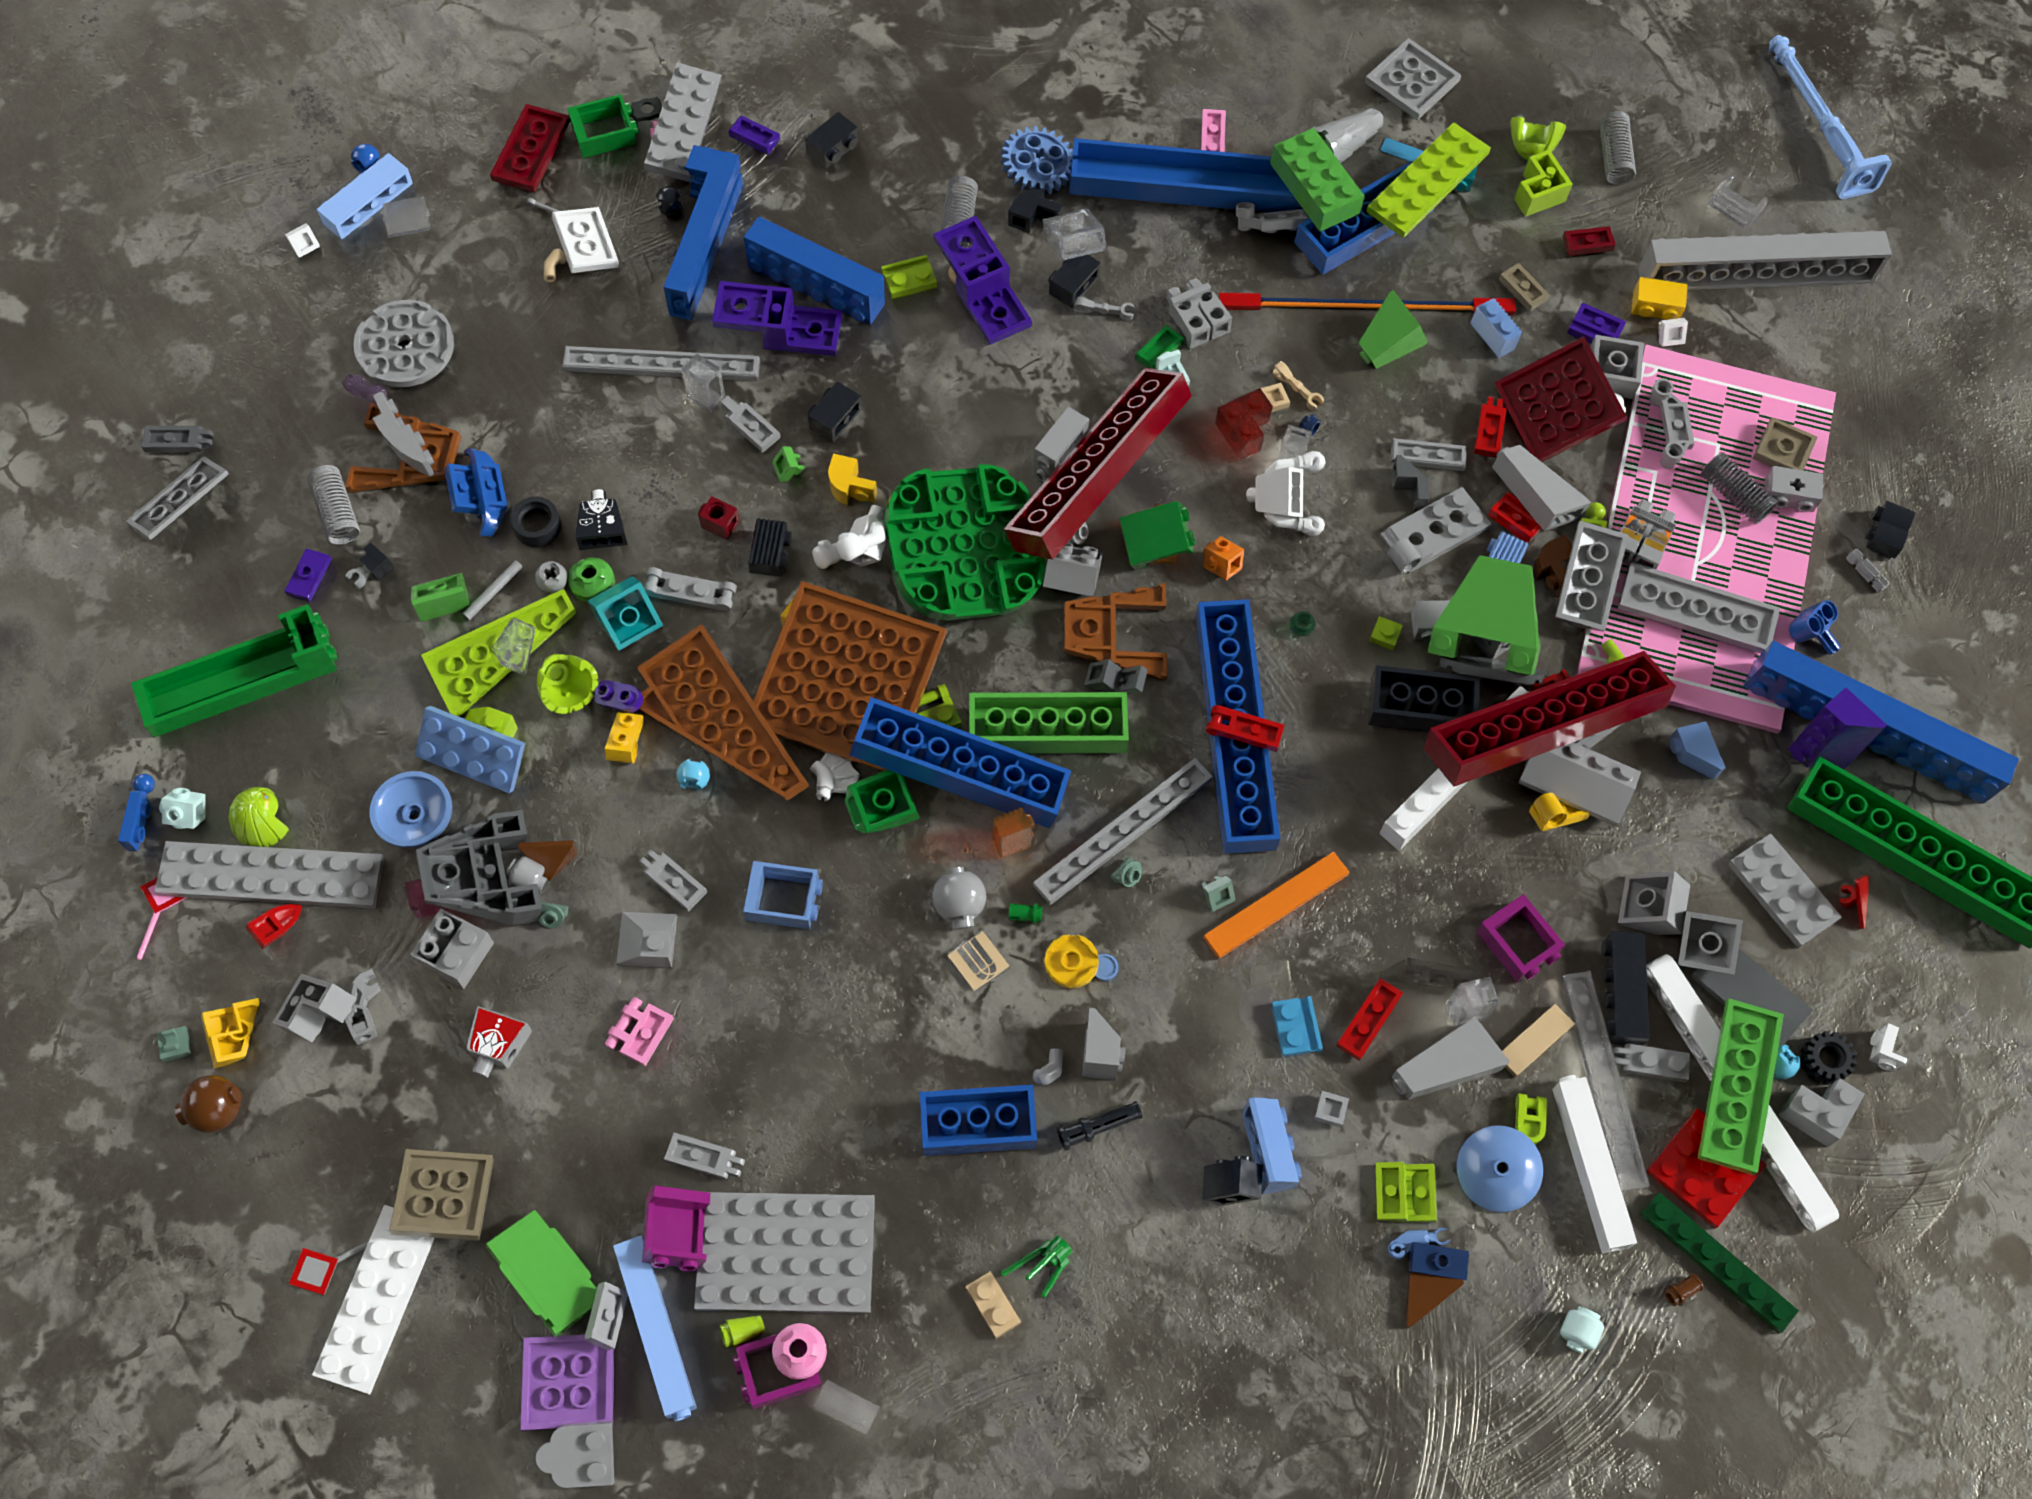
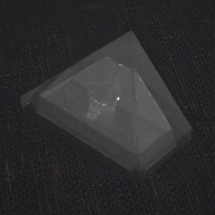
M512 618L492 647L501 666L521 675L526 674L536 627L516 618Z

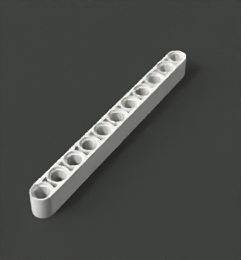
M1665 954L1646 964L1647 984L1711 1081L1720 1029L1671 956ZM1769 1105L1760 1158L1767 1164L1766 1168L1803 1225L1809 1231L1816 1232L1838 1220V1210Z

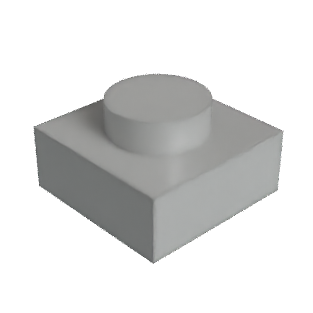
M1321 1091L1314 1120L1341 1128L1349 1098Z

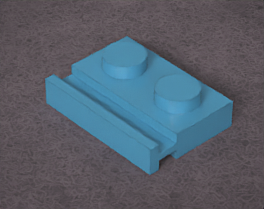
M1311 996L1302 999L1294 998L1272 1002L1271 1008L1282 1058L1309 1054L1316 1051L1321 1052L1323 1050Z

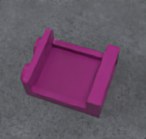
M654 1185L646 1195L642 1263H651V1266L655 1268L676 1266L682 1271H695L706 1262L707 1255L702 1254L705 1209L710 1204L711 1193Z

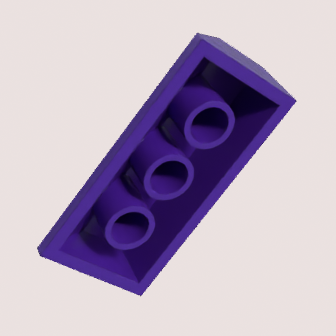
M1845 688L1823 707L1787 750L1792 753L1795 760L1801 762L1807 768H1810L1819 757H1822L1844 770L1887 724L1849 689Z

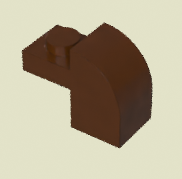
M1566 535L1547 542L1541 549L1533 568L1536 581L1546 578L1548 588L1554 591L1557 598L1561 594L1566 574L1565 569H1567L1572 545Z

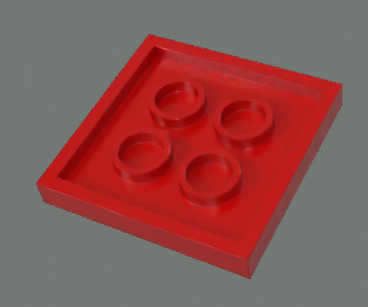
M1697 1108L1647 1169L1646 1173L1716 1229L1767 1164L1760 1159L1758 1173L1751 1175L1697 1159L1705 1114Z

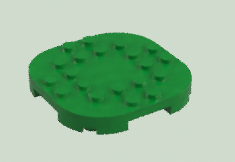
M978 464L976 468L930 471V468L906 476L891 494L885 508L884 525L886 527L893 576L901 596L919 613L938 620H958L1004 615L1023 607L1041 586L1045 575V558L1015 552L1004 530L1032 497L1021 481L1018 483L1007 474L1009 471L987 464Z

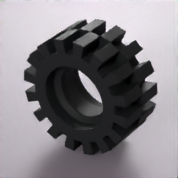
M1824 1031L1823 1033H1818L1808 1040L1801 1049L1803 1054L1800 1055V1061H1805L1801 1065L1802 1069L1808 1068L1809 1072L1806 1075L1809 1078L1812 1075L1816 1076L1814 1081L1817 1083L1823 1080V1085H1829L1839 1078L1844 1080L1855 1070L1853 1067L1857 1065L1858 1060L1853 1058L1857 1056V1052H1851L1850 1050L1854 1045L1852 1042L1847 1045L1845 1043L1847 1037L1844 1035L1838 1038V1032L1830 1034L1829 1031ZM1827 1048L1835 1053L1838 1059L1836 1067L1830 1068L1822 1063L1819 1058L1821 1049Z

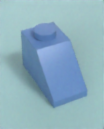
M1706 721L1677 728L1669 738L1670 749L1672 753L1676 754L1678 762L1711 779L1718 778L1726 768Z

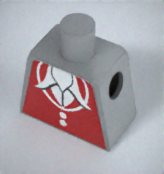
M478 1006L466 1049L471 1057L478 1059L472 1073L487 1079L494 1065L505 1069L509 1068L531 1035L532 1030L528 1023Z

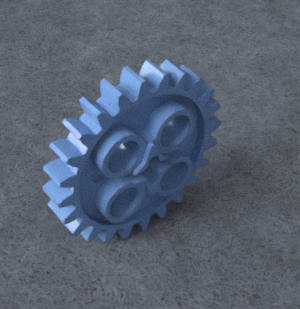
M1034 126L1033 131L1025 127L1024 133L1018 129L1016 135L1010 134L1009 140H1005L1000 161L1001 164H1004L1002 171L1008 172L1007 179L1014 178V186L1019 183L1022 184L1021 190H1024L1026 187L1030 189H1046L1049 194L1052 193L1053 188L1060 191L1061 185L1066 187L1071 176L1073 149H1068L1069 142L1062 143L1063 136L1061 135L1056 138L1054 136L1055 131L1053 130L1049 134L1046 127L1042 129V132L1038 131L1037 126Z

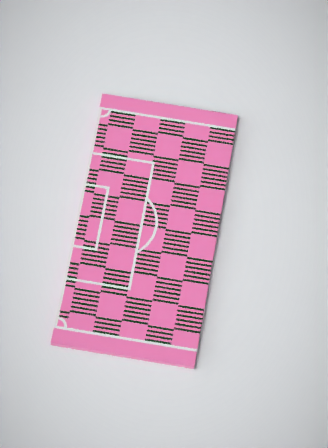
M1645 345L1641 384L1633 397L1606 528L1620 532L1634 505L1637 506L1642 499L1654 505L1650 513L1660 516L1663 510L1675 513L1674 524L1677 525L1672 532L1656 570L1779 607L1780 611L1773 640L1794 650L1795 640L1790 635L1789 625L1801 611L1817 508L1814 512H1802L1793 508L1775 507L1765 519L1754 525L1752 521H1749V517L1743 514V511H1739V508H1736L1733 502H1729L1730 499H1726V496H1723L1720 490H1716V487L1714 488L1713 485H1710L1707 479L1702 478L1701 472L1716 455L1725 452L1726 456L1728 455L1729 459H1732V463L1736 462L1735 466L1739 465V468L1745 471V475L1749 474L1748 478L1752 477V480H1755L1754 484L1759 483L1758 487L1762 486V489H1765V478L1772 467L1752 458L1769 420L1773 417L1818 437L1803 471L1823 474L1836 392ZM1661 378L1671 381L1674 386L1672 394L1681 402H1687L1694 438L1693 448L1687 449L1681 461L1676 463L1672 469H1665L1661 466L1662 452L1666 447L1660 407L1652 405L1649 400L1654 383ZM1640 542L1629 564L1624 562L1621 564L1605 631L1585 629L1576 675L1606 665L1608 656L1601 645L1612 639L1625 657L1645 651L1676 685L1668 705L1778 734L1781 731L1785 708L1778 706L1774 701L1763 696L1755 695L1751 690L1743 687L1753 662L1761 653L1617 609L1628 566L1634 561L1642 545V542ZM1640 558L1642 563L1651 565V563Z

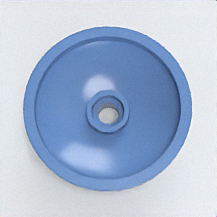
M418 771L400 773L385 781L375 792L370 804V821L378 836L388 844L400 848L420 847L436 839L447 827L452 815L451 796L445 785L431 774ZM414 814H419L417 819H411Z
M1489 1126L1476 1131L1464 1142L1457 1157L1456 1171L1459 1184L1471 1201L1490 1211L1508 1212L1523 1207L1537 1194L1543 1178V1163L1537 1147L1525 1134L1507 1126ZM1500 1162L1505 1163L1507 1166V1171L1504 1174L1497 1170V1165Z

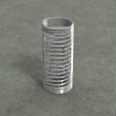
M1610 112L1605 114L1599 121L1605 177L1609 183L1620 185L1631 181L1636 175L1629 116L1624 112ZM1612 117H1623V118H1613V119H1610V120L1606 121L1607 119L1612 118ZM1613 120H1625V121H1626V122H1624V121H1615V122H1611V123L1607 124L1606 126H1604L1606 123H1608V122H1610V121H1613ZM1614 123H1624V125H1623V124H1616V125H1612V126L1606 128L1607 126H1609V125H1611V124H1614ZM1628 167V168H1625V169H1622V170H1614V169H1619V168ZM1629 168H1631L1629 171H1626V172H1624V173H1619V174H1617V173H1611V171H1612V172H1622V171H1625V170H1628ZM1632 170V172H1631L1630 174L1625 175V176H1621V177H1613V176L1609 175V174H1612V175H1624V174H1626V173H1629V172Z
M955 176L949 180L940 231L950 227L951 224L955 225L973 217L978 185L973 179L967 176ZM957 183H964V184H967V185L972 186V187L974 188V190H973L971 187L966 186V185H955V186H952V185L957 184ZM954 187H966V188H969L970 190H972L973 192H971V191H969V190H967V189H964V188H956V189H952V188H954ZM955 190H964V191H967V192H969V193L956 192ZM963 242L964 244L960 245L961 247L967 248L969 243Z
M332 465L319 466L313 469L308 474L307 480L318 513L320 514L327 540L333 544H346L353 541L360 534V529L355 519L356 516L350 504L340 470ZM325 474H336V475L324 476V477H322V478H319L317 481L313 482L316 478H318V477H320V476H322V475H325ZM330 477H335L334 479H328V480H324V481H322V482H320V483H317V482H319V481L322 480V479L330 478ZM350 527V528H348V529H346V530L335 532V530H339V529H344V528ZM354 527V530H352V531L349 532V533L343 534V535H332V534H331V533H335V534L344 533V532H347V531L351 530V529Z

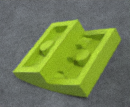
M1376 1162L1377 1220L1437 1223L1435 1165Z

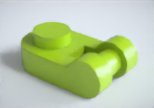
M1518 1093L1515 1101V1129L1525 1134L1534 1144H1537L1543 1139L1546 1132L1547 1098L1537 1096L1536 1099L1528 1098L1526 1094ZM1527 1109L1535 1110L1536 1115H1528Z

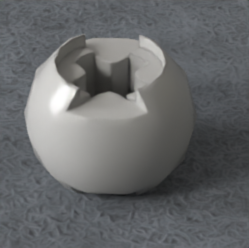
M553 561L543 563L537 568L535 573L537 586L543 592L550 594L565 588L568 580L566 569L560 563Z

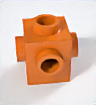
M1222 536L1208 543L1203 550V567L1224 580H1228L1242 569L1244 549Z

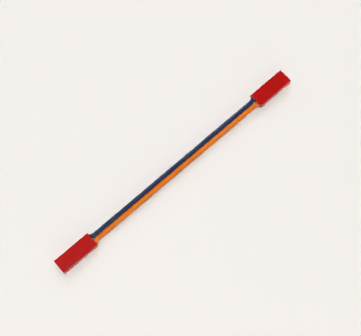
M1219 292L1218 296L1227 310H1260L1263 306L1380 309L1385 301L1261 297V293ZM1473 298L1470 302L1401 300L1407 309L1473 311L1474 314L1478 306L1491 299H1496V302H1499V306L1505 309L1504 312L1508 313L1507 315L1514 316L1516 313L1514 298Z

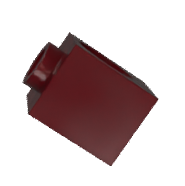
M713 496L710 497L707 503L701 505L698 512L701 528L728 540L740 522L738 508ZM718 515H719V516H722V517H720V518H718V519H714V518H713L714 516H718Z

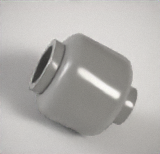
M525 856L519 858V860L514 858L505 874L506 879H508L507 886L511 888L537 884L540 893L547 881V878L543 876L545 872L544 866Z

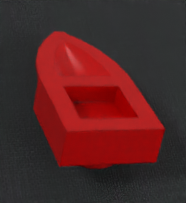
M297 904L277 906L249 922L245 929L263 949L286 934L287 930L297 921L302 906Z

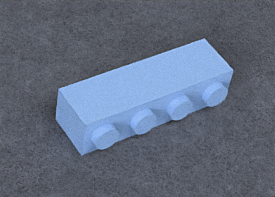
M389 153L377 160L374 165L359 174L356 179L340 189L337 194L317 208L323 225L341 240L413 184L408 168Z

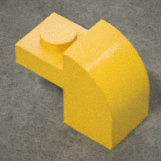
M833 454L829 465L828 475L831 493L836 500L845 505H848L850 497L861 502H875L877 496L876 481L857 477L859 472L858 459Z

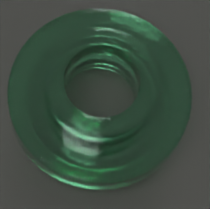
M1305 611L1294 614L1290 620V628L1298 636L1312 634L1316 626L1313 616ZM1304 623L1307 627H1301L1298 624Z

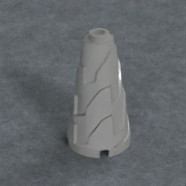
M1368 108L1352 116L1318 127L1314 126L1313 128H1315L1338 161L1342 163L1355 150L1364 145L1366 140L1378 133L1377 130L1383 125V115L1376 109Z

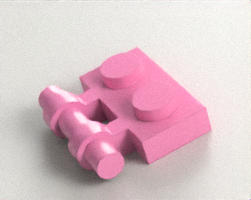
M633 997L630 1003L623 1007L621 1011L622 1016L616 1026H612L609 1030V1037L604 1045L614 1050L618 1042H623L624 1045L620 1053L646 1067L674 1018L672 1015L651 1004L647 1005L643 1013L638 1011L643 1002ZM632 1020L637 1021L630 1034L626 1033L625 1031Z

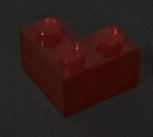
M1261 388L1218 407L1215 424L1239 460L1261 451L1265 435L1260 426L1270 421L1273 405Z

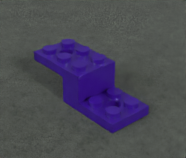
M977 216L934 233V241L956 274V292L989 345L1032 327L1030 316L1010 287V267ZM963 242L971 243L972 246L969 248L961 247L960 244ZM1001 312L1006 316L1004 318H996L994 314Z
M720 281L712 325L717 328L762 332L764 349L836 356L842 322V310L794 306L792 288ZM739 303H744L747 305L746 308L742 310H738L734 307ZM811 328L821 329L817 334L809 332Z

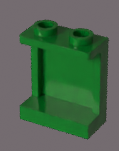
M1178 501L1119 517L1130 565L1136 570L1145 568L1146 563L1185 552L1188 554L1194 553L1193 546L1196 545L1192 530L1189 531L1187 521H1190L1187 507H1183Z

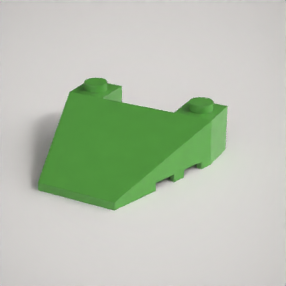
M1480 555L1433 626L1427 653L1450 658L1458 657L1462 636L1467 634L1509 643L1510 648L1505 670L1527 675L1535 674L1541 646L1538 634L1532 566Z

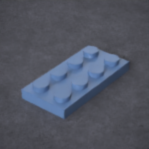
M429 706L424 711L414 756L504 792L511 793L515 788L525 743Z

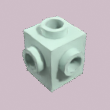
M186 788L173 789L160 801L159 811L162 813V824L173 825L177 829H194L205 819V794L190 792Z

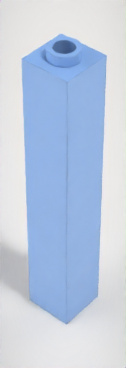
M641 1235L613 1246L664 1414L668 1419L673 1418L676 1422L690 1417L691 1411L697 1409L654 1267L651 1266V1263H642L643 1237Z

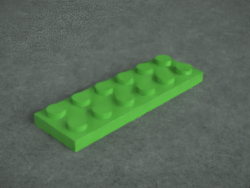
M1730 998L1725 1002L1697 1159L1751 1175L1758 1173L1784 1014Z

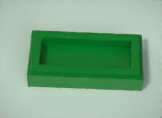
M1166 325L1135 354V360L1146 368L1155 369L1157 357L1165 352L1176 351L1184 344L1185 338Z

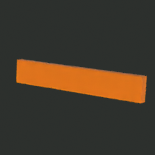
M1333 851L1206 933L1203 939L1216 957L1221 959L1347 877L1350 872Z

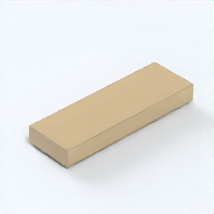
M1554 1004L1502 1051L1510 1061L1505 1068L1516 1078L1572 1028L1575 1023Z

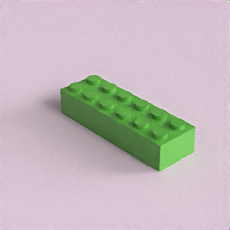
M1127 692L969 693V733L1022 753H1127L1129 742Z

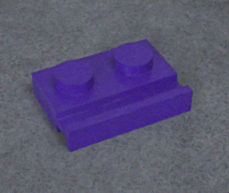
M1582 302L1567 333L1579 339L1585 337L1587 342L1592 344L1595 335L1619 338L1626 321Z

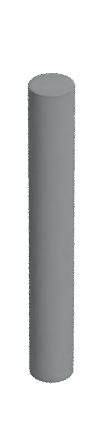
M515 560L462 615L470 621L523 568L522 565Z

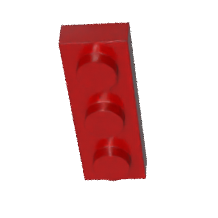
M1380 978L1338 1041L1336 1047L1360 1061L1403 995V992Z

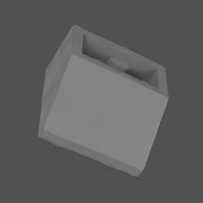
M1067 542L1053 560L1048 559L1043 587L1093 597L1103 552H1098V549L1094 547H1073L1072 543Z
M440 908L410 955L438 976L465 989L494 942L488 932Z

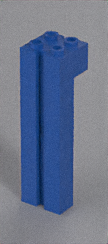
M693 145L685 170L689 172V175L694 176L690 179L692 189L690 197L696 198L697 201L663 287L669 316L693 320L743 188L742 173H739L741 168L740 158L737 154Z

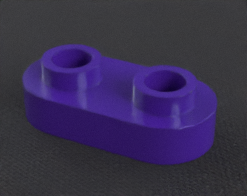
M603 680L598 683L595 692H593V698L600 706L620 712L633 713L643 703V695L637 688L615 681Z

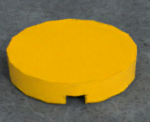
M1062 935L1055 939L1047 948L1044 959L1045 969L1050 979L1060 987L1069 989L1079 988L1089 983L1096 975L1099 966L1098 953L1093 943L1080 935Z

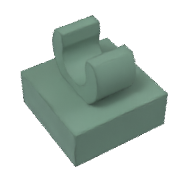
M1227 875L1222 878L1216 876L1214 877L1215 881L1209 884L1206 882L1202 883L1207 906L1212 912L1236 901L1232 881Z
M186 1026L157 1033L160 1059L163 1062L192 1055L189 1029Z

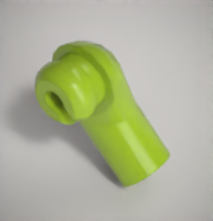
M1612 639L1601 645L1608 656L1606 664L1625 658Z

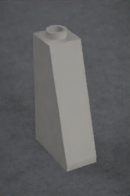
M1521 445L1511 448L1506 447L1497 454V459L1492 468L1544 531L1581 519L1591 504L1584 495Z
M1474 1017L1398 1068L1391 1078L1397 1092L1401 1095L1404 1094L1409 1100L1498 1073L1510 1061L1478 1019Z

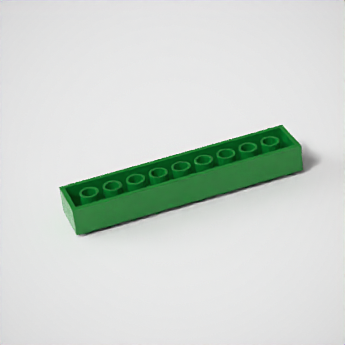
M1819 757L1812 764L1786 809L2029 949L2032 947L2031 876L1826 759Z

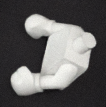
M1311 451L1298 455L1296 458L1276 460L1265 470L1264 474L1256 477V487L1249 488L1246 492L1247 500L1250 503L1255 502L1256 511L1264 512L1265 519L1277 527L1295 529V531L1309 536L1319 535L1325 526L1322 518L1319 516L1300 517H1303V470L1308 473H1316L1322 470L1326 463L1324 456L1320 452Z
M872 505L868 515L857 518L854 521L850 532L839 535L837 543L831 544L829 540L819 541L818 546L812 551L816 566L820 569H826L842 559L860 567L879 562L887 541L886 527L884 521H882L885 509Z

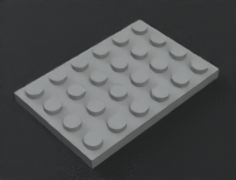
M709 1192L711 1193L710 1204L705 1209L702 1253L706 1254L707 1257L706 1262L697 1269L695 1311L871 1314L875 1195Z

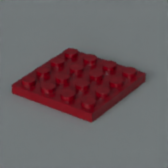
M1585 337L1494 382L1528 451L1541 462L1628 420Z

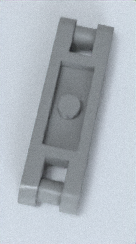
M655 567L648 569L646 575L648 580L643 585L646 594L650 597L721 611L731 610L733 603L731 598L737 590V586L732 582L721 583L669 573ZM658 582L664 583L663 588H662V587H658V586H657V583H658ZM716 593L722 594L721 597L715 598Z

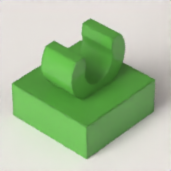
M783 446L772 461L780 482H788L793 474L799 475L805 468L804 465H798L797 462L801 457L799 454H794L791 447Z

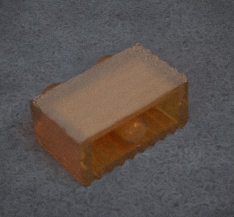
M1021 807L1018 810L1014 809L1013 812L1009 811L1008 814L1004 813L1003 816L999 815L998 818L994 817L992 840L1001 859L1031 848V840L1034 838L1032 829L1035 828L1030 813L1025 814Z

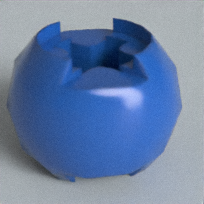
M360 144L351 152V163L357 171L363 173L380 159V154L372 145Z

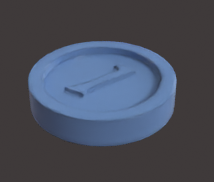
M1109 954L1098 955L1099 966L1094 977L1100 981L1112 980L1118 973L1119 966L1117 960Z

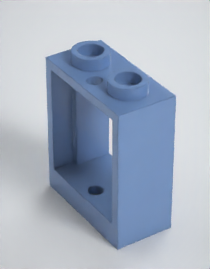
M753 861L743 911L745 920L810 929L811 921H816L818 915V905H815L816 895L821 896L823 880L819 879L818 870ZM765 878L809 884L804 916L759 910Z

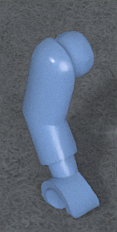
M1438 1228L1434 1232L1408 1230L1390 1243L1388 1252L1392 1258L1402 1259L1410 1252L1412 1242L1423 1244L1435 1242L1438 1245H1446L1451 1239L1445 1242H1440L1437 1239V1233L1447 1230V1228Z

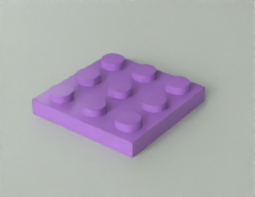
M585 1335L557 1336L556 1338L554 1336L524 1338L521 1431L556 1430L562 1424L612 1421L613 1426L614 1349L606 1350L584 1340Z

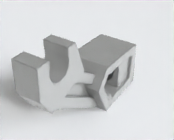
M372 969L359 974L352 982L354 985L351 995L357 999L352 1006L350 1014L345 1018V1022L357 1045L378 1037L371 1013L367 1009L368 1001L381 991L378 983L371 986L367 985L370 980L376 978ZM362 1014L366 1020L355 1024L354 1021Z

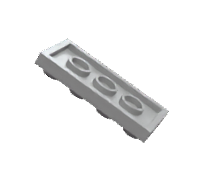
M1771 833L1728 863L1729 867L1797 948H1800L1842 918Z

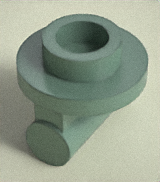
M1127 857L1110 877L1116 883L1132 887L1140 880L1142 867L1140 863Z
M541 902L542 912L538 921L547 928H557L567 916L568 906Z

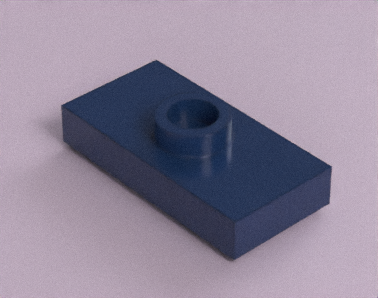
M1417 1242L1411 1243L1409 1272L1467 1280L1469 1251Z

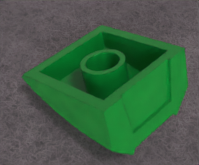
M886 770L847 787L845 804L854 828L857 831L872 833L920 819L904 776Z

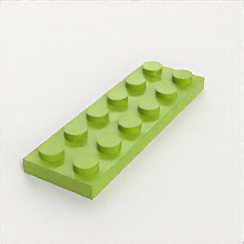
M1453 122L1368 205L1366 212L1404 238L1489 154L1491 147Z

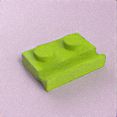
M927 254L881 266L882 274L892 299L937 288V280L928 261Z

